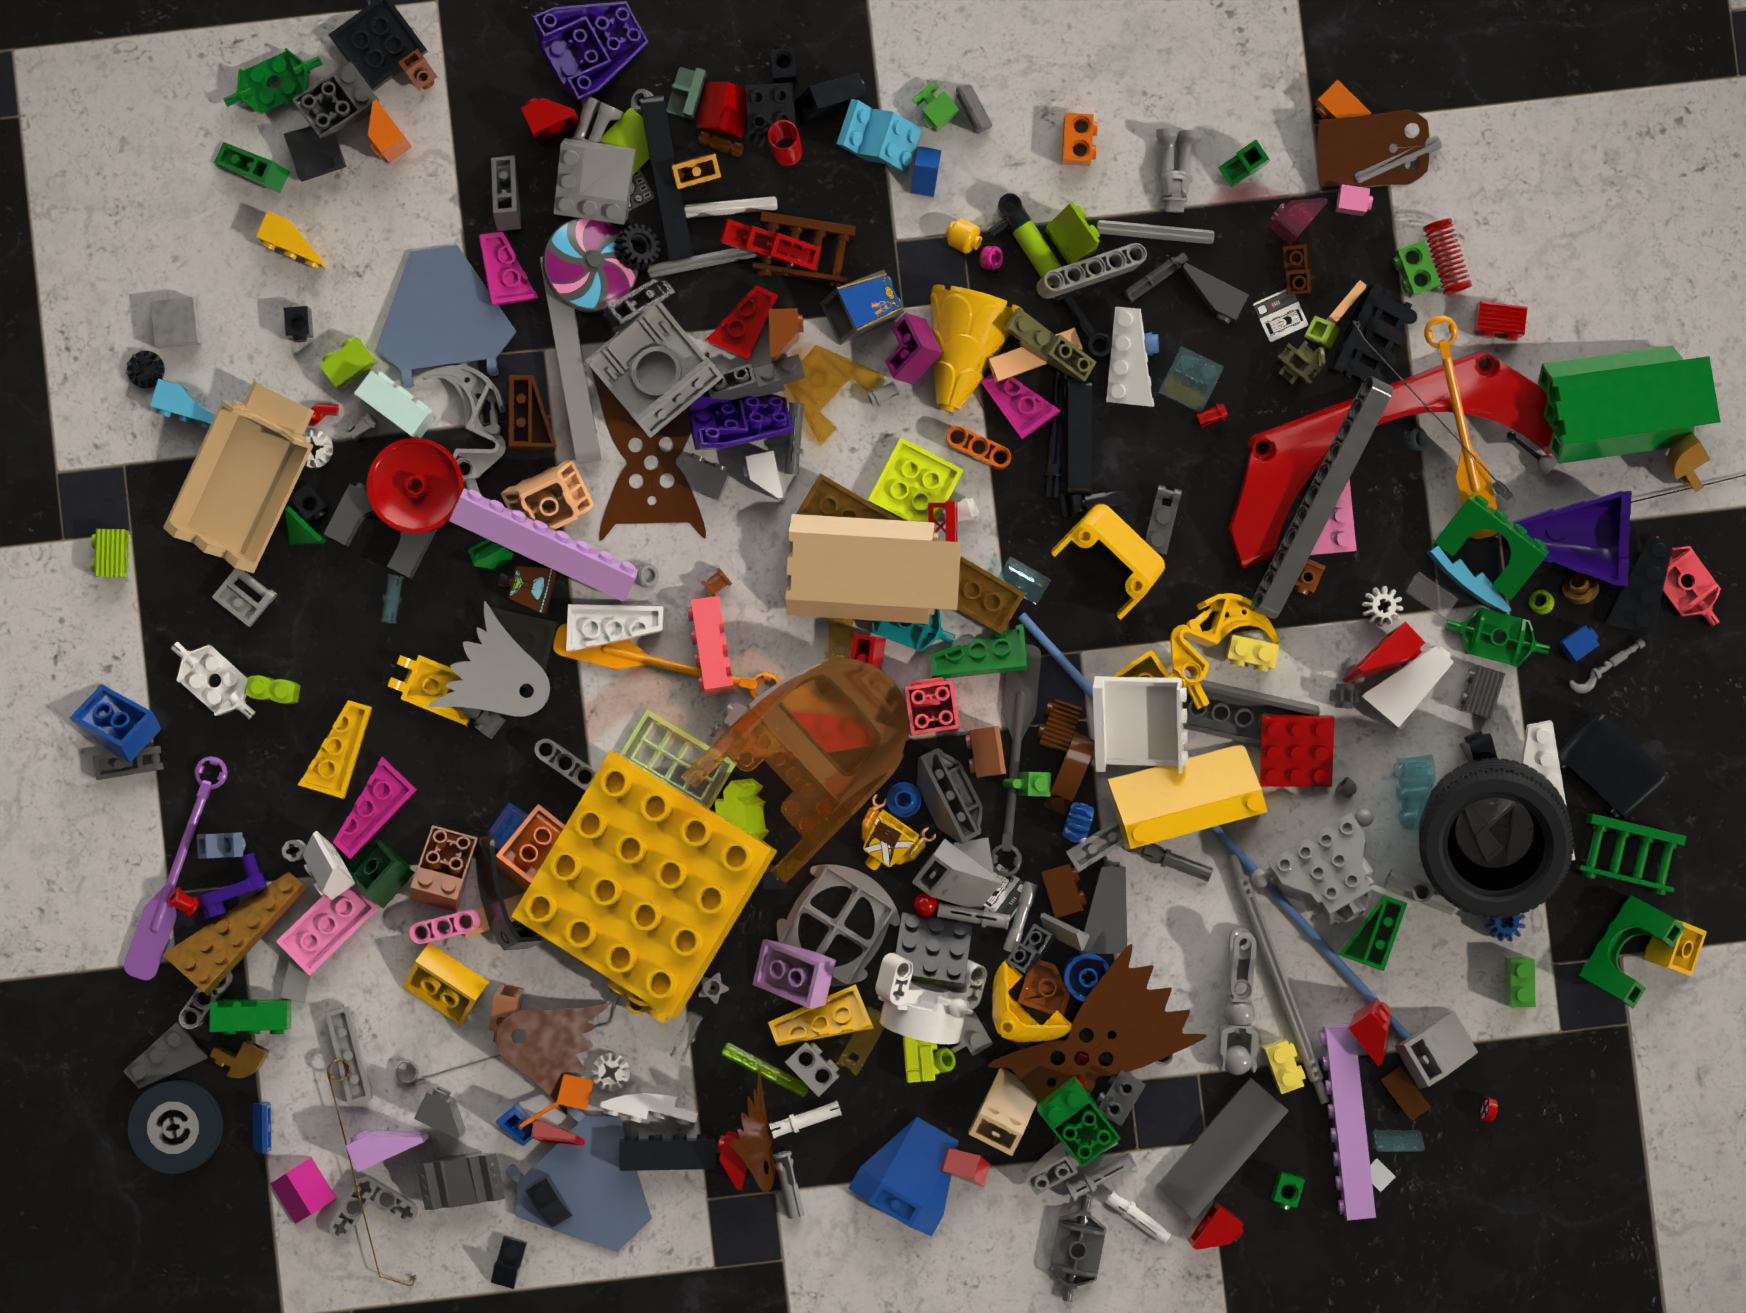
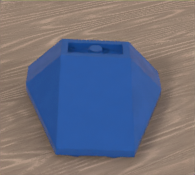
M916 1117L859 1168L848 1188L874 1207L910 1228L932 1237L944 1215L952 1176L940 1170L947 1148L957 1150L958 1140L923 1119Z

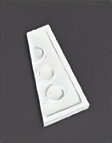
M1115 307L1106 402L1154 406L1150 387L1152 386L1147 365L1148 357L1144 344L1145 336L1141 309Z

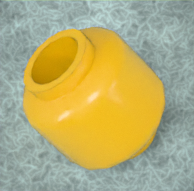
M963 218L952 221L945 234L948 245L965 254L973 249L977 250L982 242L980 227Z

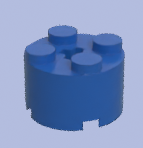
M1085 953L1072 956L1066 963L1063 971L1065 987L1073 997L1084 1002L1110 966L1097 954ZM1090 971L1094 978L1085 983V980L1081 978L1082 974Z

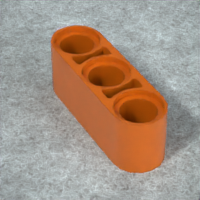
M954 426L947 432L946 442L950 448L998 470L1004 469L1009 465L1011 453L1006 447L960 426ZM960 432L964 437L963 442L960 444L953 443L950 439L951 434ZM975 442L984 444L985 451L982 454L973 452L972 445ZM1003 452L1007 457V461L1003 464L996 463L993 458L994 454Z

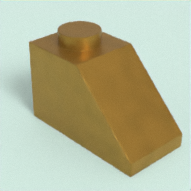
M716 154L696 157L670 166L676 189L721 177Z

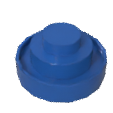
M907 782L897 783L892 786L886 797L887 806L890 811L900 817H909L915 814L921 805V794L918 788Z

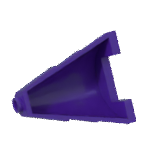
M1618 491L1589 501L1583 500L1556 510L1552 508L1512 521V524H1519L1527 530V535L1532 539L1537 538L1545 543L1549 553L1544 558V561L1548 563L1555 562L1576 572L1588 574L1616 586H1628L1632 491ZM1546 530H1548V534H1549V536H1550L1553 540H1562V541L1556 542V541L1550 540L1549 537H1548L1547 534H1546Z

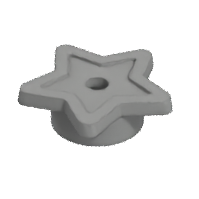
M720 973L715 974L712 978H701L703 988L699 993V997H710L717 1004L720 994L729 991V988L721 983Z

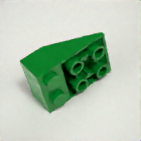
M1073 1076L1037 1104L1038 1113L1082 1168L1121 1139L1076 1076Z

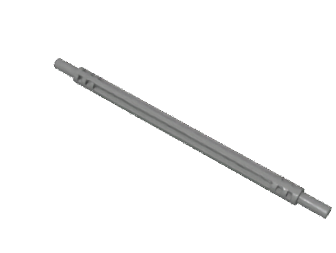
M1238 855L1228 856L1236 877L1234 880L1235 884L1237 885L1241 900L1243 901L1302 1058L1309 1081L1313 1082L1320 1103H1327L1330 1100L1322 1081L1324 1078L1249 877L1244 874Z

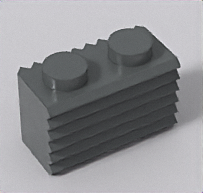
M1475 665L1473 669L1470 668L1466 677V682L1469 683L1466 692H1462L1459 699V705L1462 706L1460 711L1487 720L1492 719L1505 673L1481 665Z

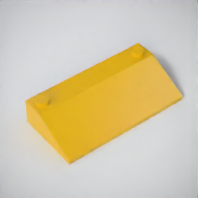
M1244 743L1188 758V765H1183L1182 774H1178V766H1157L1107 780L1125 849H1133L1268 812L1261 786Z

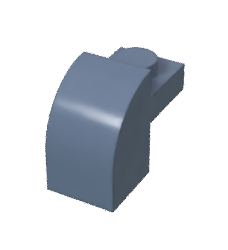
M242 832L197 835L198 858L243 857L245 840L242 837Z

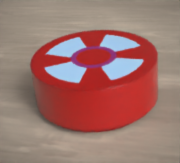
M1488 1097L1484 1099L1480 1109L1481 1121L1491 1123L1495 1119L1498 1110L1496 1099Z

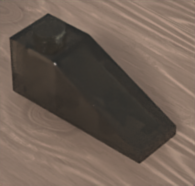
M663 276L655 277L606 306L601 322L615 336L658 299L663 304L675 294V291Z

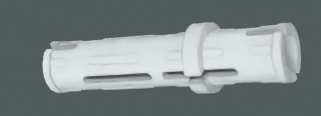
M836 1100L833 1103L795 1116L791 1114L789 1118L770 1123L769 1126L775 1139L778 1136L793 1131L797 1133L801 1128L839 1115L841 1116L842 1114Z
M1115 1190L1109 1193L1105 1203L1121 1213L1122 1218H1128L1161 1242L1162 1245L1167 1242L1171 1236V1231L1137 1208L1136 1203L1133 1201L1129 1202Z

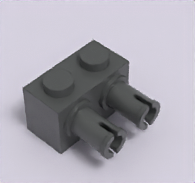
M1121 1070L1119 1074L1109 1076L1106 1082L1109 1084L1105 1093L1101 1091L1095 1100L1103 1114L1120 1126L1124 1123L1146 1086L1141 1080Z

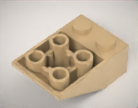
M999 1068L968 1133L1012 1156L1038 1101L1016 1074L1004 1068Z

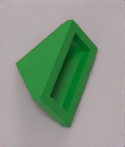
M288 505L285 508L290 544H324L327 541L293 507Z
M489 539L468 549L474 566L500 571L507 570L514 554L513 550Z

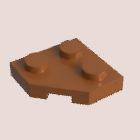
M1039 960L1026 973L1017 1003L1052 1015L1058 1010L1064 1016L1070 994L1055 964Z

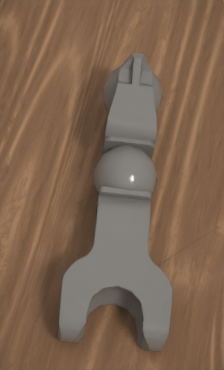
M1237 927L1229 935L1228 987L1231 995H1228L1230 1001L1224 1010L1227 1022L1219 1028V1058L1217 1067L1219 1072L1225 1068L1230 1074L1241 1075L1249 1069L1253 1073L1257 1070L1258 1033L1250 1024L1255 1014L1250 996L1253 992L1256 939L1248 929ZM1246 938V943L1239 946V942ZM1238 983H1245L1247 986L1246 991L1242 994L1235 993L1234 989ZM1232 1032L1237 1034L1242 1032L1249 1033V1049L1241 1045H1233L1227 1048L1228 1034Z

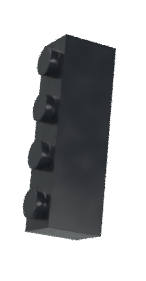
M709 1133L697 1134V1138H687V1134H673L672 1138H663L662 1134H650L648 1139H639V1135H624V1139H619L620 1171L716 1169V1138L711 1137Z

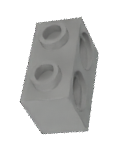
M805 1041L785 1063L819 1097L839 1078L840 1074L837 1072L839 1067L831 1059L826 1061L820 1055L823 1051L815 1042L809 1044L808 1041ZM803 1052H809L813 1060L810 1064H802L799 1060V1055ZM820 1069H825L829 1073L830 1077L825 1082H821L816 1078V1072Z

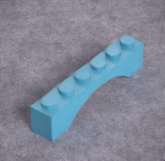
M158 379L150 405L157 409L156 414L166 417L175 414L180 416V421L193 424L195 420L202 422L201 427L210 428L215 414L204 409L185 387Z

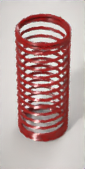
M786 120L776 121L772 124L767 136L773 158L783 166L796 164L802 157L803 152L798 129L793 123ZM782 139L794 140V143L788 148L776 147L777 143Z
M1452 218L1438 220L1422 228L1424 229L1423 232L1427 233L1425 237L1429 238L1427 242L1430 243L1428 247L1432 248L1430 252L1434 253L1431 257L1436 258L1433 261L1437 263L1435 268H1439L1436 272L1441 273L1438 277L1441 279V284H1443L1441 286L1444 289L1442 291L1443 295L1453 294L1470 288L1473 285L1471 280H1466L1454 285L1445 286L1470 276L1464 275L1453 280L1444 281L1450 277L1468 272L1467 269L1442 276L1448 272L1464 268L1466 264L1440 271L1465 261L1462 259L1439 266L1447 261L1463 257V254L1437 261L1445 256L1461 252V249L1435 256L1443 251L1457 248L1460 244L1433 251L1459 240L1454 239L1432 246L1437 242L1457 236V234H1452L1430 241L1435 237L1456 230L1450 229L1436 235H1430L1436 231L1452 227L1454 225L1451 224L1453 222Z

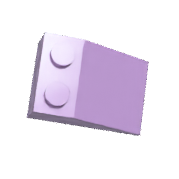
M763 939L752 985L807 1008L826 1006L836 960L818 952Z
M366 1129L351 1137V1142L346 1145V1148L356 1171L359 1172L425 1142L430 1138L429 1132L379 1130L369 1133Z

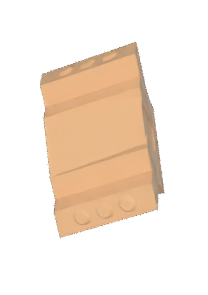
M573 459L563 461L558 466L550 467L542 473L522 480L516 486H510L501 492V496L508 509L512 511L518 510L531 520L542 521L553 530L578 519L579 515L587 512L594 506Z

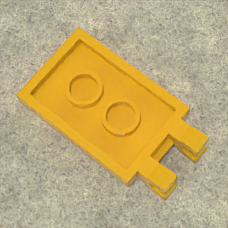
M400 655L397 664L408 668V674L404 682L391 677L388 686L403 692L402 700L468 726L471 718L458 709V707H427L434 700L454 692V690L445 686L447 683L462 679L450 667L418 655L416 661Z

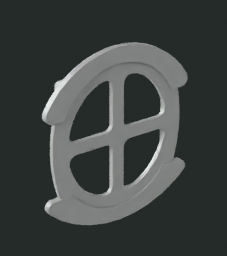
M822 864L813 866L810 872L816 878L800 894L787 920L781 918L777 922L779 943L802 948L798 936L799 920L803 913H808L826 924L829 928L828 933L816 952L824 955L837 934L845 936L863 949L862 954L852 962L834 967L830 986H845L862 981L868 975L864 968L872 960L882 944L889 923L894 926L900 924L899 913L887 892L868 875L841 865ZM834 886H846L852 890V894L837 918H830L810 904L811 899L824 889ZM860 897H864L870 902L874 912L875 927L873 936L869 940L862 938L844 925L846 918Z

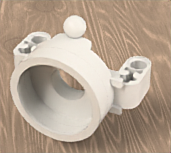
M895 953L887 954L882 960L875 989L878 999L884 1001L880 1024L895 1033L920 1041L937 1044L958 1043L965 1015L972 1014L973 1011L970 1009H974L980 1003L987 977L985 967L968 959L964 989L911 981L913 964Z

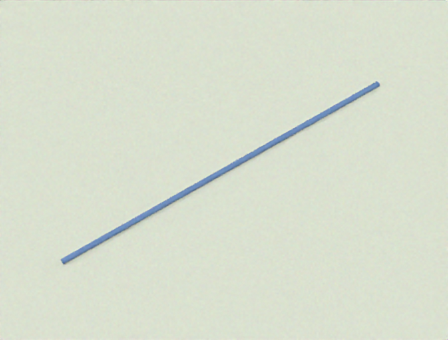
M1024 612L1018 620L1024 624L1027 630L1093 701V687ZM1219 825L1209 828L1233 855H1238L1240 863L1251 875L1256 869H1259ZM1271 881L1267 886L1263 887L1368 1003L1377 998ZM1390 1014L1392 1016L1390 1027L1403 1041L1411 1037L1410 1033Z

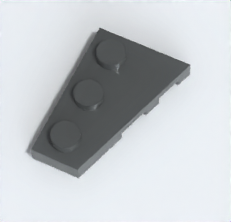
M176 1022L123 1072L140 1089L203 1061L210 1056L179 1022Z

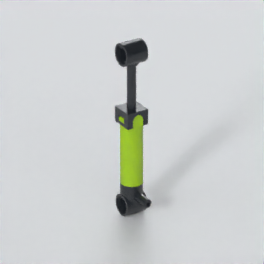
M1013 193L1003 195L997 206V212L1003 220L988 229L989 234L994 237L1009 227L1041 278L1049 271L1061 268V264L1024 209L1020 198ZM1012 202L1015 204L1016 210L1007 212L1004 210L1003 204ZM1047 281V284L1051 288H1054L1053 284L1050 281ZM1077 290L1053 297L1052 299L1056 305L1063 300L1065 301L1088 337V355L1096 360L1105 358L1112 348L1111 339L1106 334L1095 332L1072 296ZM1095 341H1102L1105 344L1103 352L1094 350L1093 343Z

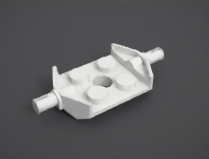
M179 642L172 646L171 650L180 656L182 660L177 681L181 682L212 710L215 716L231 712L235 709L241 711L248 719L255 714L256 711L246 704L247 701H245L248 678L215 648L207 645L193 651H187ZM213 674H218L221 678V683L218 687L214 688L209 684V678Z

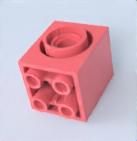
M943 677L914 681L911 682V686L904 687L911 736L960 728L952 680L944 681Z

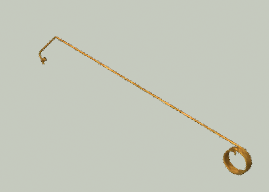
M335 1059L329 1063L327 1074L345 1145H347L331 1080L336 1082L346 1080L350 1075L351 1069L347 1061ZM343 1061L347 1064L348 1074L346 1078L335 1080L331 1077L333 1074L329 1073V1068L333 1062ZM348 1153V1157H349V1160H350V1165H351L352 1173H353V1176H354L355 1185H356V1188H357V1192H358L360 1204H361V1207H362L363 1216H364V1219H365V1224H366L367 1232H368V1235H369L370 1244H371V1247H372V1251H373L375 1263H376V1266H377L378 1275H379V1277H381V1278H384V1279H387V1280H390V1281H393V1282H396V1283H399V1284H402V1285L412 1286V1285L414 1284V1280H416V1278H414L416 1275L410 1276V1279L413 1280V1283L410 1284V1285L405 1284V1283H402V1282H399V1281H396V1280H393V1279H389V1278H386V1277H383V1276L380 1275L379 1268H378V1265H377L376 1256H375V1252H374V1249H373L372 1240H371V1237H370L369 1228H368V1225H367V1221H366L364 1209H363V1206H362V1201H361L360 1193H359V1190H358L357 1181H356L355 1174H354V1169H353V1166H352V1162H351L350 1155H349V1153Z

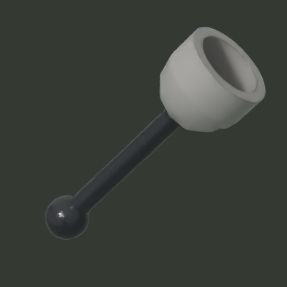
M1514 431L1507 433L1508 440H1514L1538 460V469L1547 476L1558 463L1553 456H1540L1516 437Z

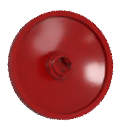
M423 438L402 439L387 446L373 461L367 477V494L375 513L391 528L408 534L428 533L445 525L449 521L452 511L464 489L463 475L453 455L440 444Z

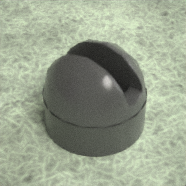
M1345 777L1338 784L1336 792L1344 798H1351L1352 794L1357 792V787L1354 781L1349 777Z

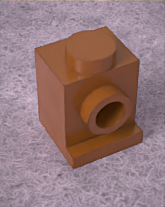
M418 48L398 62L418 91L421 88L428 89L433 86L437 75Z
M1308 559L1294 585V591L1305 596L1308 593L1313 594L1326 566ZM1305 573L1311 574L1312 579L1310 582L1304 580Z

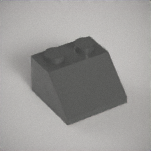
M439 1086L437 1089L432 1088L426 1092L414 1119L458 1140L464 1135L466 1129L456 1100L450 1096L451 1092Z

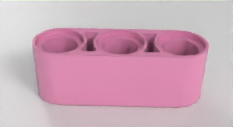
M463 910L418 922L410 928L409 936L414 943L424 944L461 935L477 929L481 925L482 918L477 910ZM465 915L471 919L470 927L464 922ZM443 921H446L449 925L448 932L442 928ZM421 926L427 931L426 938L420 933Z

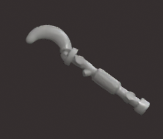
M1641 638L1637 639L1635 644L1630 645L1625 651L1622 650L1611 657L1609 662L1604 661V666L1598 669L1593 668L1590 673L1591 676H1589V680L1586 683L1577 684L1570 680V687L1573 691L1580 694L1591 691L1597 679L1601 678L1602 673L1609 670L1612 666L1615 667L1628 658V655L1636 652L1638 648L1641 649L1646 646L1645 642Z

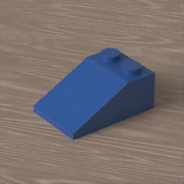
M102 684L69 717L72 722L111 753L129 763L161 730L152 711Z

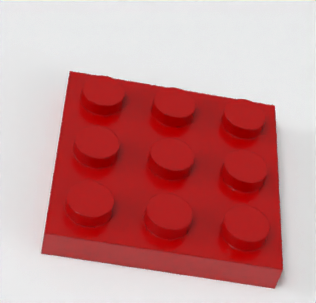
M1262 715L1260 786L1332 787L1334 715Z

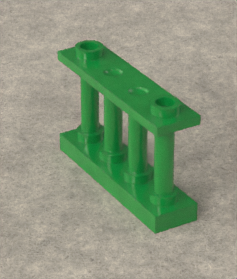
M1587 814L1586 823L1593 824L1592 829H1594L1586 866H1575L1576 870L1582 871L1581 876L1595 879L1597 874L1651 887L1652 893L1664 896L1666 891L1674 892L1675 888L1665 886L1673 849H1676L1677 845L1685 846L1687 836L1596 814ZM1607 828L1616 830L1615 835H1617L1609 872L1595 869L1603 832H1606ZM1630 834L1638 835V840H1640L1632 877L1618 874L1626 839L1630 837ZM1653 839L1662 841V846H1664L1655 883L1642 880L1650 843H1653Z

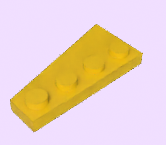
M350 700L347 701L332 730L310 763L307 772L298 783L299 786L345 799L372 707Z
M856 984L828 996L826 1006L815 1008L802 1007L768 1022L777 1046L874 1028Z

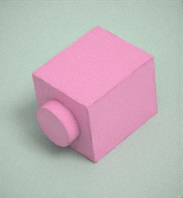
M1342 184L1338 189L1335 212L1364 216L1367 210H1371L1373 196H1369L1370 188Z

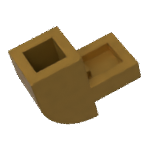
M1691 432L1678 440L1670 448L1667 455V467L1676 480L1681 479L1685 487L1690 485L1697 492L1704 488L1694 469L1709 461L1710 458L1701 442Z
M246 1040L237 1055L221 1046H217L212 1050L210 1057L214 1058V1063L221 1067H231L227 1074L228 1077L244 1078L261 1068L270 1050L251 1040Z

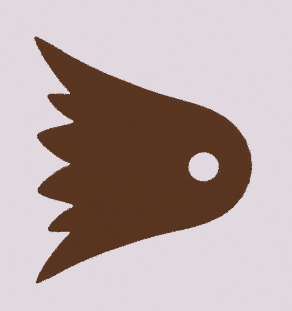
M611 1002L572 1009L518 1010L507 1016L500 1024L496 1034L497 1049L507 1063L530 1078L556 1102L563 1075L566 1072H583V1066L575 1054L587 1051L593 1047V1044L581 1035L596 1027V1025L587 1022L603 1012ZM516 1029H522L525 1032V1039L520 1043L512 1040V1033ZM558 1105L567 1115V1106Z
M759 1067L757 1093L754 1088V1104L748 1096V1116L741 1113L744 1132L738 1129L737 1132L740 1139L730 1141L729 1145L742 1158L762 1191L768 1192L774 1182L775 1159L772 1158L774 1150L767 1121ZM765 1160L768 1162L769 1171L767 1175L764 1172Z

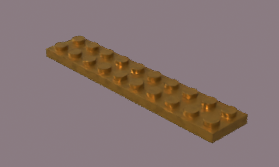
M821 473L796 513L801 515L899 520ZM961 556L957 610L1002 635L1025 593Z

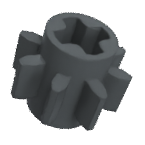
M1336 684V690H1330L1329 701H1335V708L1353 709V703H1359V691H1354V685Z

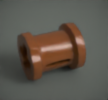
M717 568V572L707 581L703 580L701 582L712 597L717 596V593L727 585H732V582L720 568Z

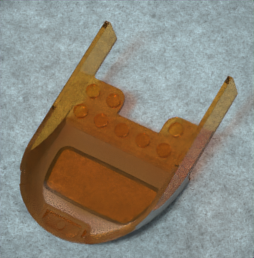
M842 658L812 665L785 678L746 707L748 710L681 778L696 788L727 756L742 771H752L764 760L793 791L782 803L781 812L802 836L801 841L771 870L775 877L787 883L891 777L899 766L904 755L902 752L906 740L909 737V720L907 719L905 708L906 702L894 681L882 670L869 663Z

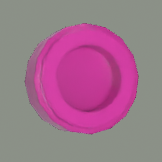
M997 246L984 247L979 256L981 267L988 270L1000 268L1003 262L1002 250Z

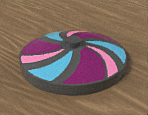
M577 218L563 224L554 232L544 250L543 272L548 286L559 300L580 311L600 312L616 306L629 294L635 284L638 270L634 271L633 266L629 269L626 268L627 263L621 264L619 261L622 258H617L615 255L618 250H614L616 245L614 241L622 232L621 229L610 222Z

